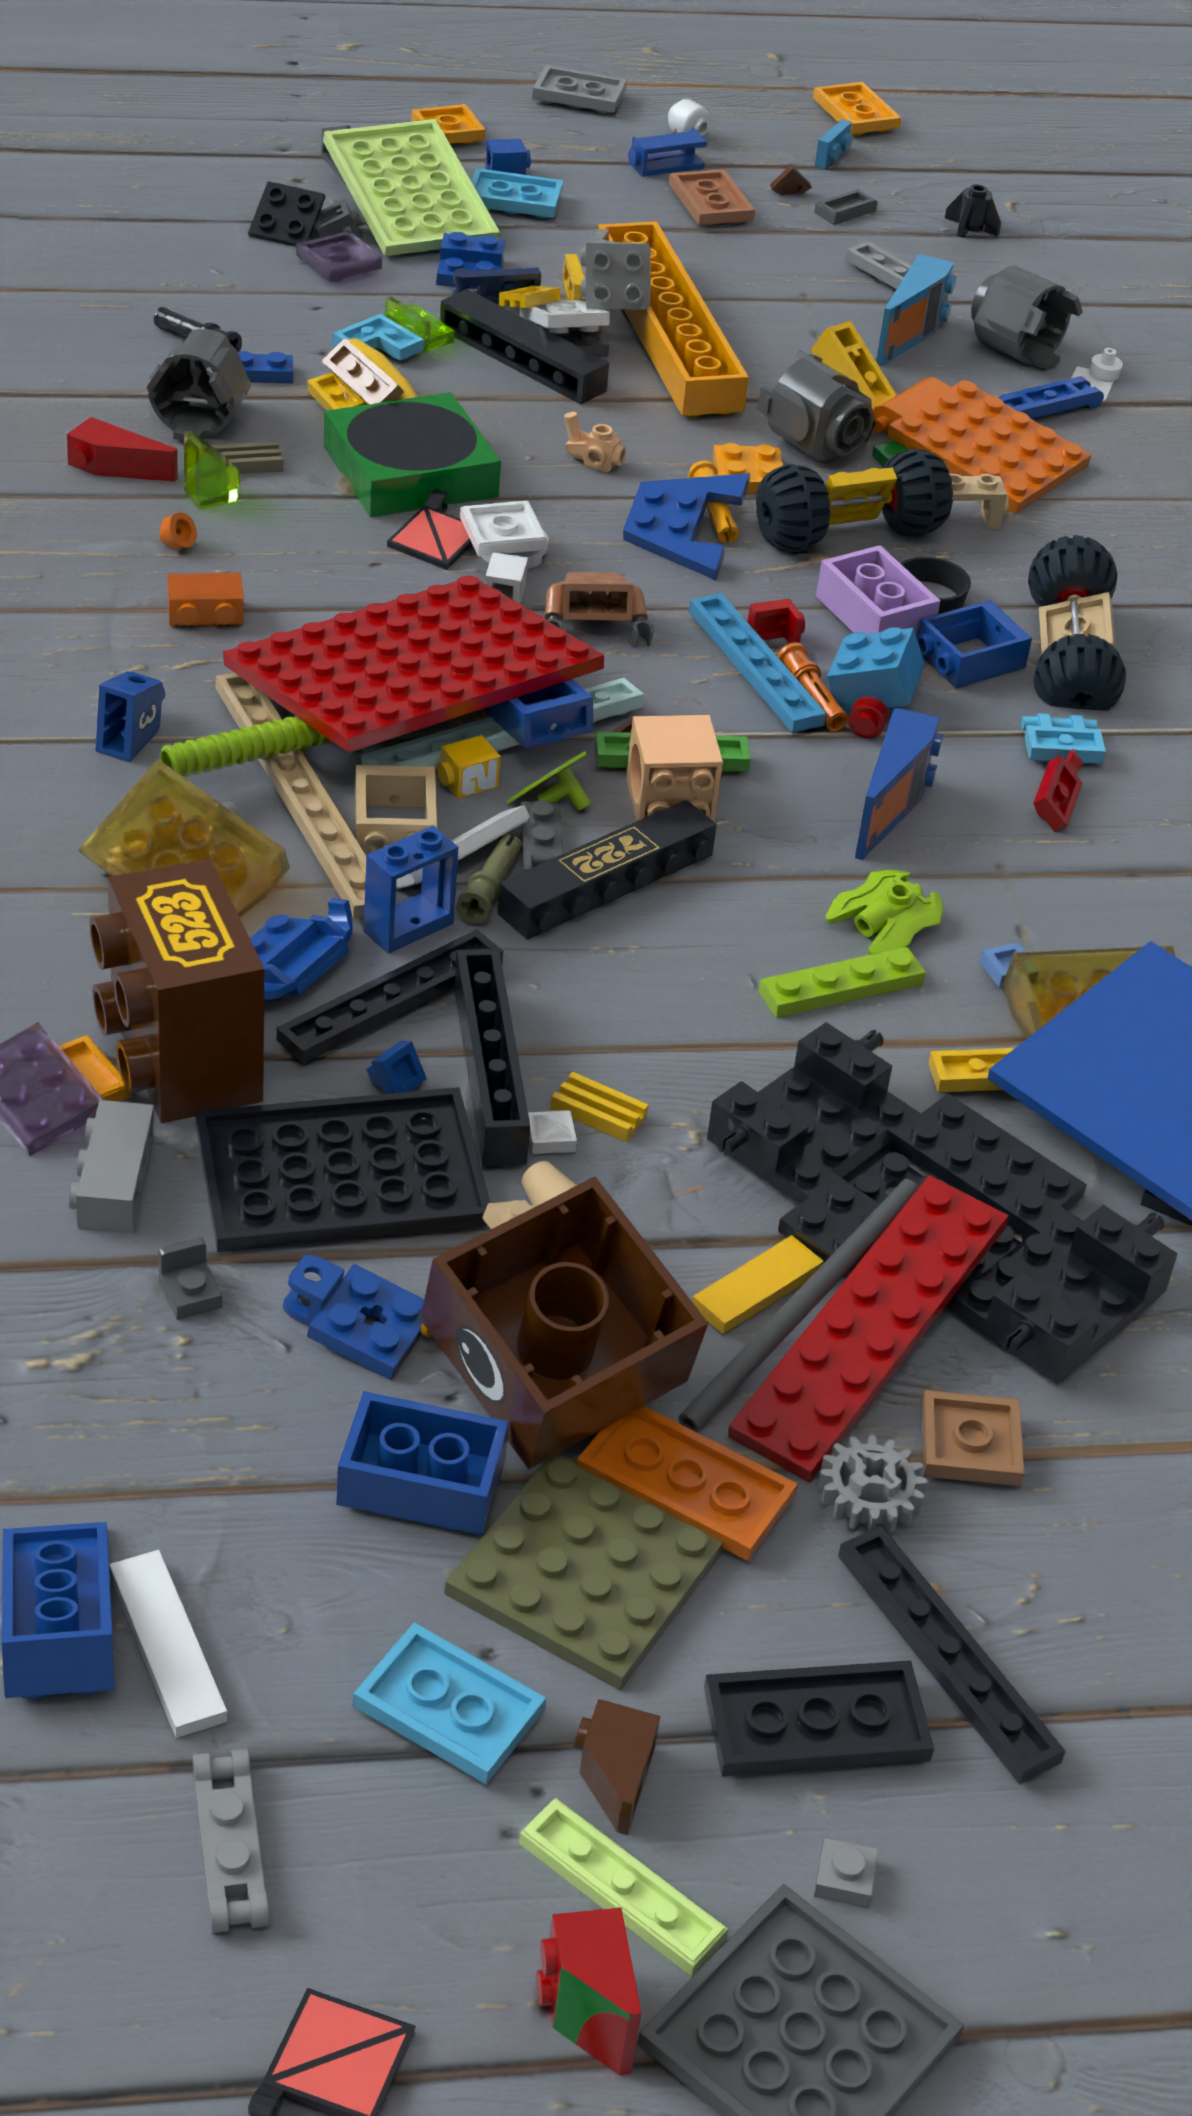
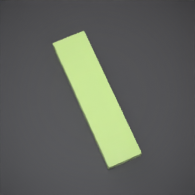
M557 1798L552 1800L520 1832L519 1844L603 1909L622 1907L625 1926L692 1977L726 1940L728 1928Z

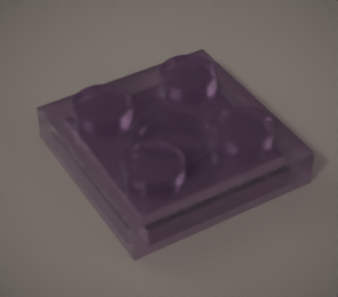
M350 231L296 244V255L328 282H340L347 277L366 275L370 271L382 269V257Z

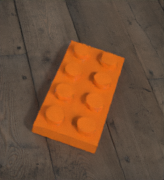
M646 1406L601 1429L579 1456L576 1465L723 1541V1549L746 1561L751 1559L795 1498L798 1483Z

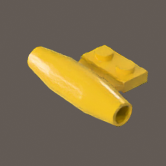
M352 338L348 340L402 388L404 393L397 400L418 397L409 380L381 352L359 339ZM332 372L307 380L308 392L325 410L367 405Z

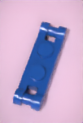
M1078 376L1004 394L998 398L1003 403L1027 414L1032 419L1057 412H1066L1069 409L1085 405L1090 408H1097L1103 402L1104 394L1098 388L1091 387L1090 382L1084 377Z

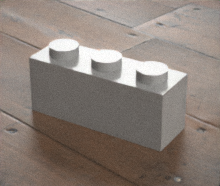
M99 1100L95 1118L88 1117L85 1130V1144L88 1145V1149H80L77 1163V1175L81 1176L80 1182L72 1181L69 1195V1208L77 1209L78 1229L123 1233L134 1232L154 1142V1105Z

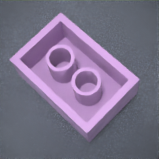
M881 545L821 560L816 597L853 633H876L892 627L900 629L914 628L917 637L920 619L938 614L940 600Z

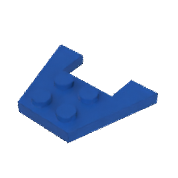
M750 473L641 482L623 529L624 540L716 580L724 559V546L694 540L708 501L742 506L750 484Z

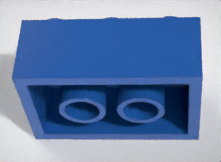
M363 1391L338 1464L336 1505L483 1536L506 1460L509 1421Z

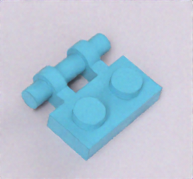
M1037 713L1036 717L1022 716L1021 730L1025 731L1024 739L1029 760L1049 762L1060 755L1066 759L1070 750L1074 749L1083 760L1082 764H1103L1106 750L1101 730L1097 729L1096 720L1083 719L1082 715H1070L1069 718H1053L1047 713Z

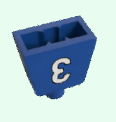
M127 671L99 685L95 751L131 762L160 728L162 701L166 695L160 680Z

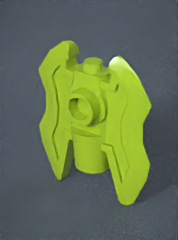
M882 870L871 872L866 882L858 888L840 892L833 900L825 918L829 924H835L855 917V926L865 937H871L880 932L868 948V954L871 955L910 945L914 935L924 927L940 924L944 908L940 894L932 892L929 897L925 898L922 887L918 883L912 884L909 882L910 872Z

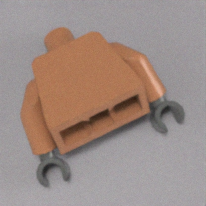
M567 572L564 581L551 585L547 590L545 619L555 626L563 629L562 619L631 621L634 624L629 639L630 644L636 647L638 638L642 637L647 641L648 647L651 645L654 626L649 621H646L648 615L643 592L640 587L633 585V583L620 574L614 572Z

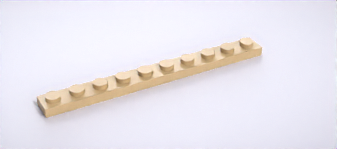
M236 673L216 676L215 689L239 729L242 727L251 728L255 724L262 725L264 722L282 719L269 697ZM301 749L295 752L290 750L287 754L279 753L278 756H268L266 759L258 758V761L340 898L349 900L352 918L364 917L366 855Z

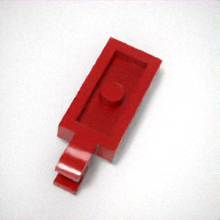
M1074 749L1070 750L1066 759L1060 755L1048 762L1033 802L1038 816L1042 820H1046L1054 832L1068 825L1083 784L1076 775L1083 760Z

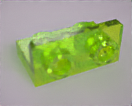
M393 296L386 298L384 316L423 338L424 351L422 352L425 353L454 343L455 331L442 323L441 320L423 310L420 306L416 304L405 305Z

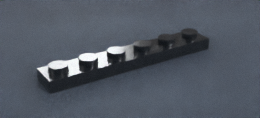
M476 929L276 1027V1040L304 1064L453 989L457 950L499 949L502 964L504 951Z
M879 1526L840 1545L838 1554L840 1560L1019 1785L1062 1763L1065 1754L1064 1748L883 1526Z

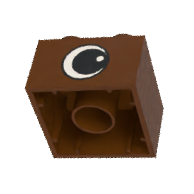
M596 1177L432 1260L420 1319L489 1416L509 1421L507 1441L528 1470L686 1383L709 1324Z

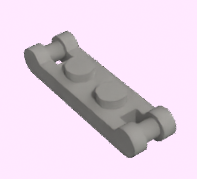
M248 1749L231 1750V1756L210 1758L209 1753L192 1755L211 1934L229 1932L230 1925L250 1923L252 1929L269 1926L268 1901L264 1885ZM233 1779V1787L213 1789L212 1780ZM247 1896V1900L227 1902L226 1899Z

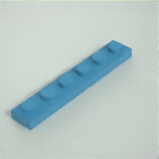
M722 593L690 600L689 613L792 733L825 725L826 712Z

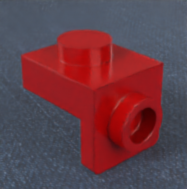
M790 598L750 604L747 623L762 640L784 637L788 644L800 643L801 633L805 631V618L802 612L797 610Z

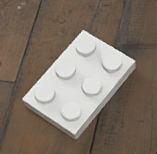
M581 300L555 301L528 308H521L520 306L521 317L530 320V322L544 329H549L551 333H568V327H578L583 332L599 331V326L610 325V312L603 309H586V302Z

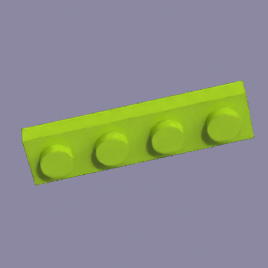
M903 947L760 979L758 992L777 1018L923 985L926 971L909 948Z

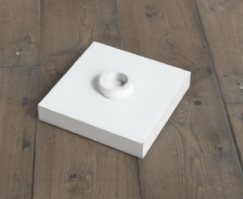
M527 500L460 507V519L478 556L492 555L493 552L506 554L547 550L548 539Z

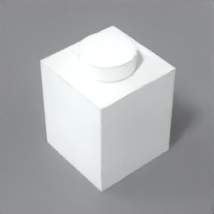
M493 552L485 575V584L499 590L515 602L521 603L526 588L528 558Z

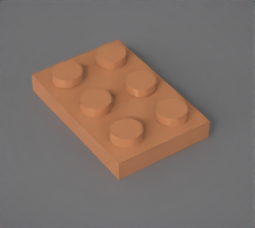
M725 169L670 173V187L698 225L712 227L720 223L738 225L744 221H754V207Z

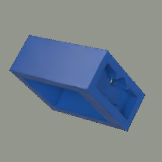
M989 600L920 619L917 641L922 657L957 688L1026 668L1032 637ZM979 638L988 647L961 653L953 644Z
M572 679L523 695L519 699L516 697L484 708V712L489 717H492L497 724L525 749L593 732V697ZM545 699H551V700H547V701H543V702H539V703H535V704H531V705H527V706L525 705V704L532 703V702H537V701H541V700H545ZM556 723V727L551 730V726Z
M434 826L366 855L363 932L388 954L454 924L459 847ZM423 868L421 894L395 905L397 879Z

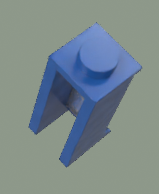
M694 127L689 132L642 138L633 136L632 146L628 152L629 163L642 177L703 169L705 163L696 155L695 148L707 147V141Z

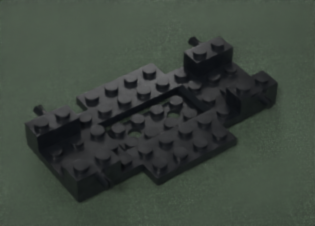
M825 1022L798 1041L794 1067L759 1092L743 1081H740L712 1101L707 1140L716 1145L721 1153L724 1151V1155H730L799 1204L780 1218L778 1232L787 1238L793 1235L821 1258L824 1263L888 1196L885 1192L886 1189L897 1187L904 1179L914 1181L918 1187L925 1181L928 1176H923L911 1168L906 1157L948 1185L1007 1214L1008 1223L1006 1229L943 1310L949 1308L999 1343L1004 1351L1009 1350V1354L1016 1355L1057 1385L1167 1290L1178 1253L1153 1237L1165 1226L1161 1216L1156 1218L1157 1213H1150L1141 1223L1134 1225L1103 1204L1084 1221L1067 1210L1084 1197L1087 1184L950 1094H946L924 1112L920 1113L888 1092L893 1065L872 1052L884 1043L881 1033L878 1032L876 1034L877 1030H871L860 1040H853ZM1010 1227L1023 1235L1022 1242L1014 1237V1232ZM864 1254V1255L860 1258V1260L844 1275L843 1278L846 1279V1278L849 1276V1274L853 1271V1269L857 1266V1264L861 1261V1259L865 1256V1254Z

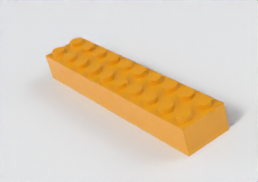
M658 222L598 224L599 230H609V241L646 243L651 248L650 306L645 310H623L681 415L699 417L705 414L729 415L733 412H744L749 377Z

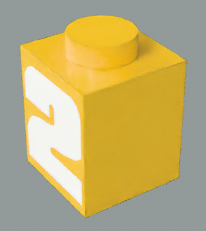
M483 735L441 746L440 763L437 765L438 778L442 785L447 786L457 799L498 788L501 756Z

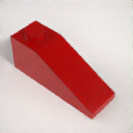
M93 417L88 418L67 434L68 465L99 476L171 482L178 479L177 448Z

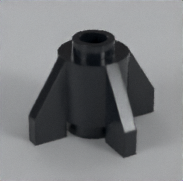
M980 184L971 185L969 188L964 189L946 208L945 219L957 223L960 221L957 232L958 237H964L968 231H982L983 228L984 232L998 236L1000 234L1001 221L992 198L993 194L988 191L987 187Z

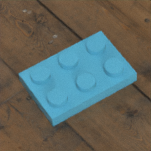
M476 168L471 181L487 210H500L510 215L519 213L529 214L539 219L555 217L563 192V180Z
M413 1622L353 1693V1707L486 1785L539 1719L546 1706L545 1696Z

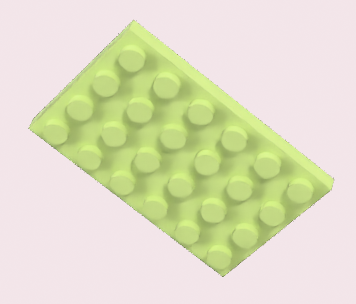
M436 119L324 132L323 142L384 256L441 249L444 233L463 232L467 236L476 237L492 235L499 239V229Z

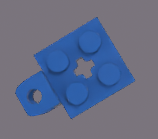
M314 1255L303 1256L289 1275L288 1285L292 1290L284 1298L283 1310L295 1320L309 1326L308 1338L391 1380L422 1334V1321L420 1319L424 1299L356 1264H353L344 1276L345 1269ZM308 1272L317 1273L321 1280L316 1282L306 1279L304 1274ZM304 1297L310 1300V1306L302 1305L298 1299ZM365 1317H377L383 1324L375 1322L372 1326L364 1323Z

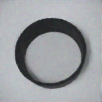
M914 557L900 563L919 581L935 582L944 585L957 594L949 598H938L940 600L938 614L963 608L971 587V579L960 566L935 557Z

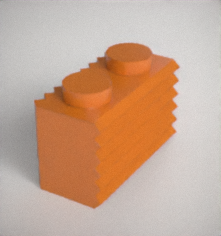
M241 573L167 574L169 625L172 627L176 625L179 627L183 625L187 627L193 625L196 627L199 624L202 627L206 624L210 627L213 624L217 627L220 624L224 626L230 624L233 627L235 624L239 626L243 624L244 597Z

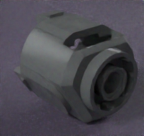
M1017 266L1005 268L999 273L988 277L978 288L971 306V317L974 322L975 333L981 343L1022 363L1032 364L1042 369L1060 362V356L1053 352L1057 349L1067 331L1071 314L1079 317L1083 313L1078 296L1066 291L1063 286Z
M194 329L185 341L179 339L162 365H157L149 377L150 382L146 389H148L149 400L156 415L166 426L174 430L173 439L199 443L204 436L214 435L227 426L246 397L251 382L237 350L230 344L226 335L209 329ZM210 367L213 373L209 372L207 368ZM187 396L204 399L209 406L218 409L210 410L189 406V401H185L183 398Z
M799 350L797 357L801 359L785 371L774 390L767 386L761 387L757 410L768 418L769 427L775 434L816 460L829 462L838 455L848 456L862 446L871 431L874 421L871 398L860 392L857 382L822 362V358Z

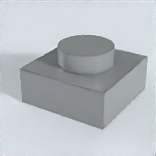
M824 1837L814 1897L869 1908L878 1849Z

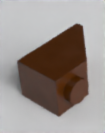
M598 1699L592 1719L585 1717L581 1719L574 1749L582 1751L580 1774L615 1830L618 1833L628 1835L655 1751L661 1716Z

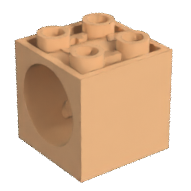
M710 715L633 716L626 781L636 821L683 800H688L715 822L723 760Z

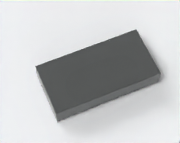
M857 189L815 203L814 213L835 225L876 211L878 201Z

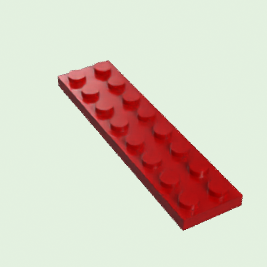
M929 1175L729 1424L728 1437L810 1483L820 1471L823 1457L825 1455H832L833 1446L836 1443L840 1444L1006 1229L1008 1215Z

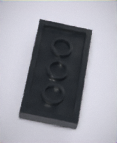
M911 1660L706 1675L704 1690L722 1777L931 1761L934 1745Z

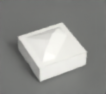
M570 1110L528 1112L530 1121L529 1142L532 1154L576 1152L577 1139Z

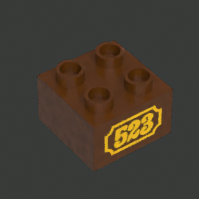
M211 858L107 877L109 914L90 918V936L97 964L101 970L111 968V981L94 984L92 995L97 1022L102 1034L107 1036L122 1033L125 1039L117 1041L116 1053L121 1079L126 1091L133 1093L147 1090L161 1124L194 1117L195 1111L233 1108L263 1102L265 969Z

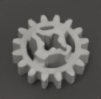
M875 1435L869 1436L867 1444H861L855 1436H852L849 1439L848 1448L836 1443L833 1446L832 1455H825L823 1457L817 1489L823 1490L821 1503L822 1505L834 1504L832 1513L834 1519L841 1518L844 1515L850 1518L849 1528L855 1529L861 1522L867 1524L868 1531L877 1528V1524H883L889 1532H894L897 1519L901 1523L909 1525L913 1512L920 1513L927 1485V1479L921 1477L922 1463H909L912 1451L906 1449L899 1453L894 1450V1440L890 1439L882 1446L877 1444Z

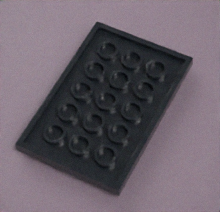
M460 1087L195 1111V1126L217 1252L487 1226L482 1217L490 1200Z

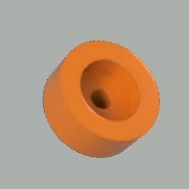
M178 512L163 519L159 537L170 549L179 551L191 547L195 543L197 529L190 516L183 512Z

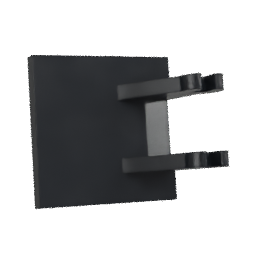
M268 181L250 225L249 236L306 249L326 198L325 194Z

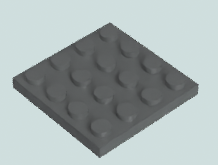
M783 1883L639 2032L637 2044L723 2116H892L961 2037L964 2024Z

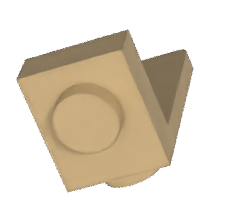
M950 474L953 488L952 500H982L980 512L986 528L1001 529L1002 518L1008 514L1009 499L1000 476L981 474L979 476Z

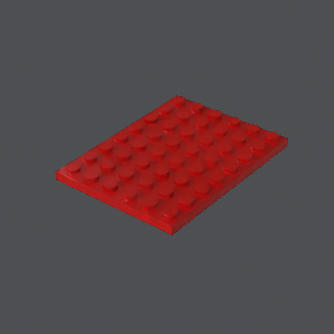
M462 576L457 581L449 584L432 585L427 590L419 593L402 594L397 599L389 602L369 604L366 606V609L352 613H339L334 618L326 621L309 622L304 624L302 628L289 632H276L271 634L269 638L256 642H242L236 648L223 651L224 666L348 753L604 669V654L590 647L586 642H582L570 635L564 629L545 620L542 616L525 608L521 603L505 596L499 590L480 581L475 576Z

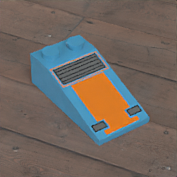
M922 254L917 255L885 307L876 359L878 366H883L936 333L941 323L948 321L952 306L951 303H947L948 295L953 293L957 278L956 275H952L954 262Z

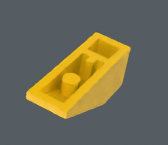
M851 320L825 329L811 348L812 354L822 358V362L857 382L860 392L871 398L873 410L896 396L895 391Z

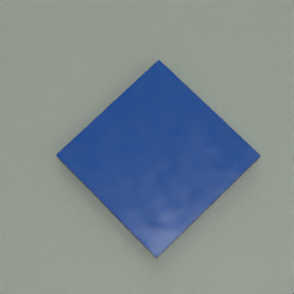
M1150 941L989 1069L988 1080L1192 1221V967Z

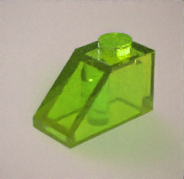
M185 431L184 493L199 510L237 501V486L241 483L237 467L232 465L221 452L192 431Z

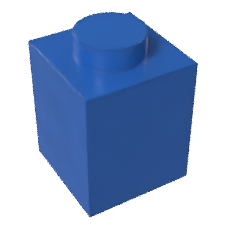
M521 139L487 140L485 168L487 170L526 175V168H530L531 155L530 151L526 150Z

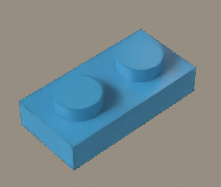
M841 119L818 140L815 167L825 170L834 161H837L845 151L850 149L853 141V134L850 133L852 122Z

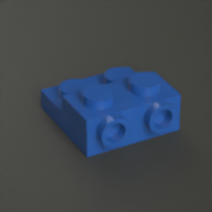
M463 232L444 233L436 285L456 287V284L453 282L454 271L460 268L470 271L502 269L505 240L497 239L492 235L476 237L467 236ZM469 286L468 288L477 289V286Z

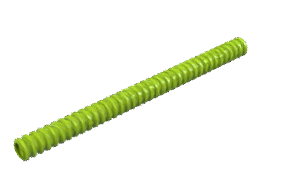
M297 716L294 718L286 717L284 720L277 719L273 722H264L262 725L255 724L251 728L242 727L240 730H230L229 733L221 732L218 736L212 734L208 735L207 738L199 737L195 741L192 739L186 740L185 743L177 742L173 746L164 745L161 749L160 762L165 775L170 780H177L180 776L186 778L191 774H201L202 771L211 772L213 769H223L224 766L232 767L236 763L245 764L246 761L253 762L258 758L266 759L268 756H278L279 753L287 754L290 750L295 752L301 748L308 749L311 746H320L322 743L329 744L332 741Z

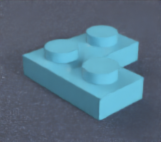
M382 314L336 331L332 336V345L337 346L344 338L347 340L356 338L374 349L379 348L398 360L408 359L410 356L424 351L423 338Z

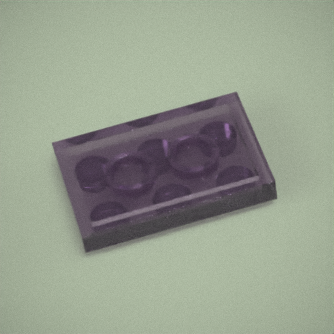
M39 1022L0 1044V1120L29 1156L34 1155L85 1125L88 1117L95 1118L99 1100L104 1099Z

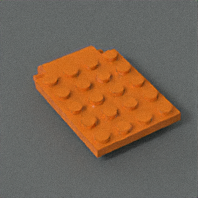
M927 377L873 410L874 421L876 422L873 429L875 432H887L889 438L907 449L927 450L938 455L946 464L949 474L961 476L991 474L1000 476L1009 499V511L1017 514L1086 468L1092 456L1078 444L1067 441L1057 435L1054 430L1040 425L1030 419L1027 414L1013 409L1003 403L1000 398L991 396L978 388L973 382L962 380L950 387L937 378Z

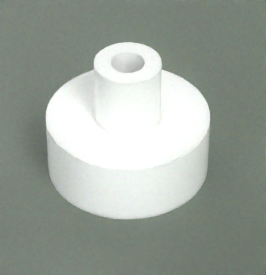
M1105 348L1103 354L1093 356L1089 372L1094 378L1102 381H1115L1119 379L1123 363L1119 358L1115 357L1116 350Z

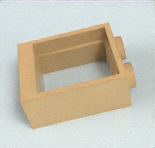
M356 765L355 839L365 855L428 827L434 826L437 828L435 767ZM366 806L425 807V819L367 818Z

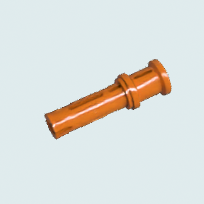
M795 642L784 646L777 654V657L826 712L825 724L827 729L832 732L843 729L848 723V715L843 711L821 680L820 667L815 662L809 660L807 649L801 643Z

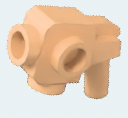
M568 412L564 415L569 436L566 450L567 453L572 454L573 458L583 460L584 466L606 473L611 471L615 465L621 466L626 456V447L621 445V438L618 434L612 433L613 429L610 426L597 424L593 426L590 433L581 431L577 412Z

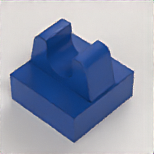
M399 1041L371 1061L372 1066L366 1069L372 1085L381 1087L384 1094L410 1092L427 1080L412 1041Z

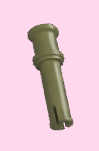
M502 835L482 870L471 875L467 890L460 893L455 907L458 915L468 923L480 924L488 919L492 905L498 902L499 882L504 880L515 859L522 851L523 845L519 838L514 837L510 846H507L511 835Z

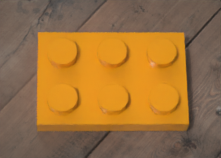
M864 82L814 87L813 99L837 122L841 119L852 122L850 133L854 136H861L864 133L874 131L885 133L890 129L900 128L901 117Z

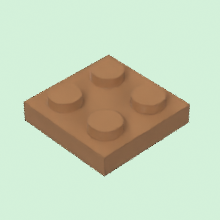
M924 1390L921 1402L923 1477L1021 1486L1024 1476L1020 1399Z

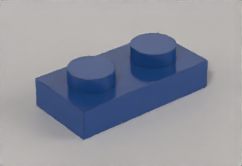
M247 351L238 352L250 382L293 383V355H285L280 352L269 354H252Z

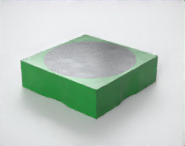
M451 392L324 411L323 446L339 471L349 479L354 494L369 517L420 509L425 505L429 495L435 488L448 492V496L443 501L446 504L499 497L501 460Z

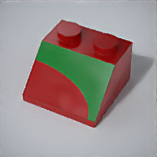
M622 1907L552 1914L549 1938L541 1939L540 1942L542 1970H537L536 1973L540 2006L549 2005L553 2029L618 2075L631 2074L642 2013Z

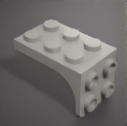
M597 229L588 238V241L585 242V247L581 248V266H586L585 279H582L581 298L586 299V309H647L650 306V246L646 243L609 241V230Z

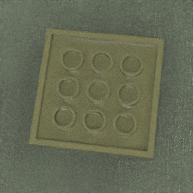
M558 1453L543 1462L445 1581L444 1594L621 1691L723 1553V1541L576 1466V1462Z

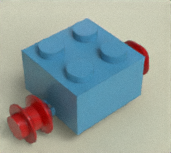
M892 627L882 632L869 634L856 632L843 638L827 678L835 700L846 713L850 712L848 724L856 735L863 738L879 736L883 732L889 717L887 708L910 704L925 666L914 628L900 629Z

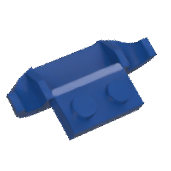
M332 898L328 902V917L313 915L309 919L291 918L288 915L274 916L266 921L262 929L250 937L265 969L264 999L272 1000L286 994L301 995L349 952L347 943L352 936L353 930L349 900Z

